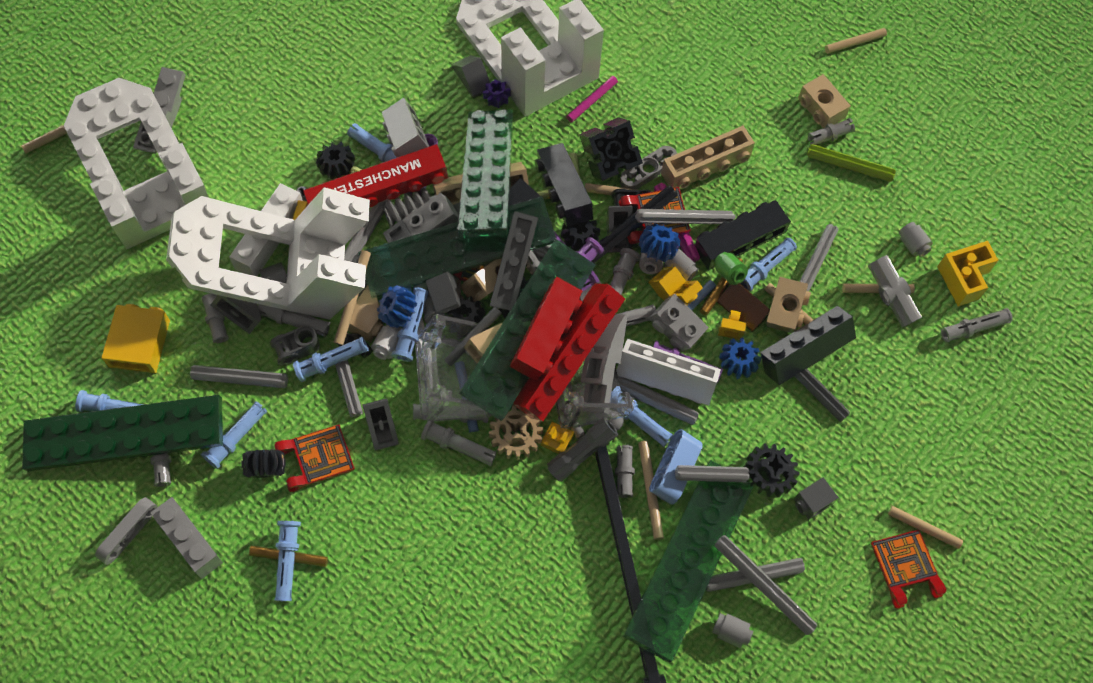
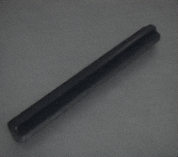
M669 185L640 209H662L677 197V192ZM637 211L598 242L604 249V252L601 255L598 254L590 262L591 265L629 236L631 232H634L644 224L638 223L637 219H635Z

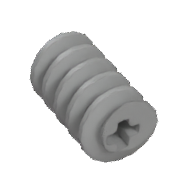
M425 188L421 189V196L417 192H413L412 199L408 194L404 195L403 202L399 197L396 198L395 205L390 200L386 201L384 212L390 228L394 226V222L398 223L407 217L411 211L418 209L428 202L431 196Z

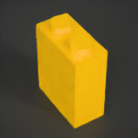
M134 304L116 305L102 354V360L109 368L157 373L170 319L165 311L158 307L140 308Z

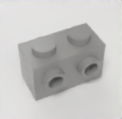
M442 193L432 196L428 202L418 209L411 211L403 219L413 239L422 247L434 243L463 222L451 201Z
M676 294L665 299L649 317L653 322V327L658 332L664 333L670 339V344L682 352L691 348L709 328Z

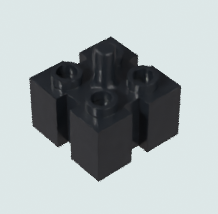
M618 117L604 123V130L592 128L579 134L584 151L592 155V158L587 161L593 177L603 181L619 174L617 169L619 167L628 170L643 163L638 146L631 144L630 141L635 138L630 120Z

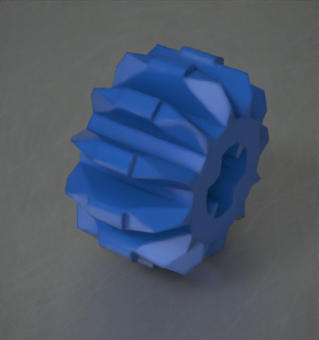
M654 223L652 226H647L639 239V246L641 247V252L647 254V258L652 257L656 262L661 260L666 263L667 260H672L676 256L681 240L678 238L677 232H672V227L667 228L664 224L659 226Z
M402 286L389 287L387 293H383V298L379 300L380 306L376 310L379 312L378 318L390 327H404L407 321H411L412 314L416 313L414 311V308L417 306L415 301L416 295Z
M743 337L740 338L739 343L733 338L729 344H724L723 352L719 356V360L723 361L721 368L728 369V376L735 373L737 380L740 379L742 374L748 378L751 372H757L758 364L761 362V357L758 356L759 348H752L753 341L748 342V344L744 343Z

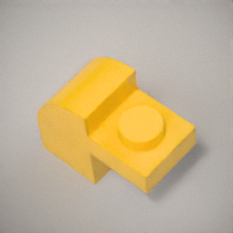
M675 266L664 267L648 282L664 301L673 294H676L686 305L693 302L698 297L697 293L703 288L698 281H686Z

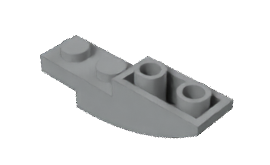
M162 67L154 96L172 128L182 101L180 93L186 75L183 71ZM141 122L133 148L156 154L157 151Z
M615 314L585 359L581 382L586 383L583 409L609 411L615 364H621L627 315Z

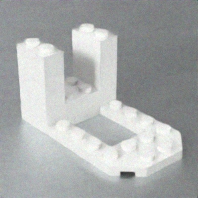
M543 0L461 1L456 24L497 80L506 82V88L511 89V99L525 117L599 78L604 29L581 0H573L559 7V20ZM523 12L548 46L538 51L521 27L502 36L500 44L489 28Z
M117 78L75 96L64 123V128L92 181L90 185L111 227L126 249L170 230L171 217L176 210L201 196L208 197L205 186L183 143L179 144L151 88ZM141 121L167 172L127 190H123L98 139Z
M323 188L301 214L293 220L201 196L172 214L166 260L172 268L175 267L183 277L182 281L189 289L330 320L365 288L366 265L344 260L345 244L368 222L370 200ZM223 228L288 244L287 282L282 283L219 268Z

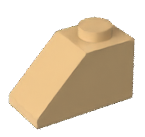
M369 282L356 301L348 328L349 332L360 334L364 340L370 343L377 337L384 326L382 320L378 318L379 312L376 311L379 303L374 284Z

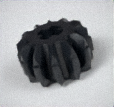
M331 141L329 147L323 145V151H317L318 159H316V165L322 176L327 175L331 181L334 177L340 178L342 175L350 174L349 171L355 163V155L349 146L344 147L342 142L335 145Z
M596 220L566 227L565 223L562 225L561 238L567 247L571 246L572 252L576 249H581L586 244L585 240L588 237L599 242L600 228L597 227Z
M461 295L460 307L447 312V315L444 317L445 323L449 324V330H456L458 336L463 331L468 335L471 332L470 330H473L485 315V310L480 308L481 302L479 300L473 302L471 295L467 300H464Z
M273 449L245 452L241 461L243 475L248 478L278 477L284 474L286 467L284 453Z

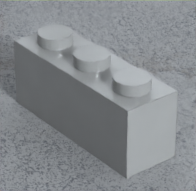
M402 98L382 112L384 118L382 124L389 133L387 138L393 145L391 149L397 158L429 147L418 116L405 98Z
M173 497L151 512V515L201 579L223 563Z

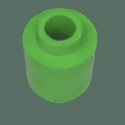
M723 252L714 261L716 271L731 285L741 283L747 276V266L732 253Z

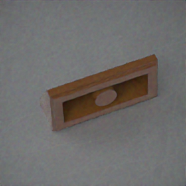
M730 284L717 300V303L729 313H731V310L741 312L739 321L745 322L746 327L751 332L768 317L770 309L741 284Z

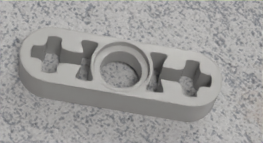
M662 146L644 157L642 164L624 170L620 179L621 187L639 189L661 175L664 159L662 160L663 155L666 157L677 154L676 150L671 146ZM649 164L652 165L655 168V170L651 173H647L643 170L642 167L644 165ZM627 177H628L629 179L635 178V182H634V183H633L632 181H628V182H627Z
M147 497L138 501L98 547L95 557L105 565L111 564L153 517L151 512L157 508V505Z

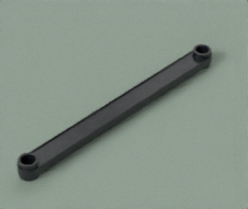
M606 445L599 448L595 452L645 672V678H642V683H666L664 674L659 675Z

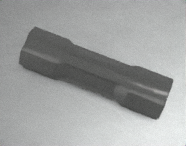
M603 417L571 447L559 453L547 463L548 470L558 481L562 482L589 456L617 437V429L607 418Z

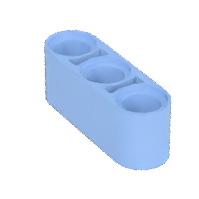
M682 429L675 432L649 487L650 492L671 505L676 503L682 495L687 481L675 478V468L678 465L694 466L701 452L702 442Z

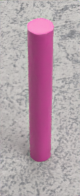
M611 76L566 116L568 121L572 123L618 83L617 78Z

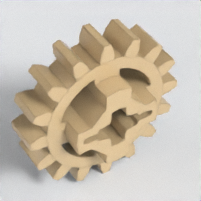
M512 405V411L510 412L503 408L502 416L497 413L495 414L496 422H490L492 431H489V438L493 439L491 441L492 447L499 446V455L505 451L507 459H510L512 454H514L516 459L520 460V454L524 453L528 458L530 457V449L535 452L537 451L538 446L536 443L542 442L540 434H543V427L539 426V420L529 418L521 410L517 411L514 405ZM529 426H531L533 431L532 437L527 432ZM500 428H502L503 432L505 433L503 439H501L499 435Z

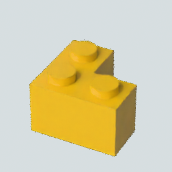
M985 241L945 254L937 268L957 306H962L981 298L988 289L982 275L989 273L999 260L989 242Z

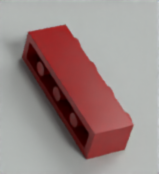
M559 277L553 280L509 367L535 381L542 374L545 376L548 374L553 364L550 358L552 354L556 355L563 342L560 340L562 333L566 334L573 322L569 319L572 313H577L582 304V301L579 300L583 292L582 290Z

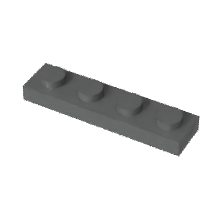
M514 211L490 307L495 306L498 309L514 312L538 217Z

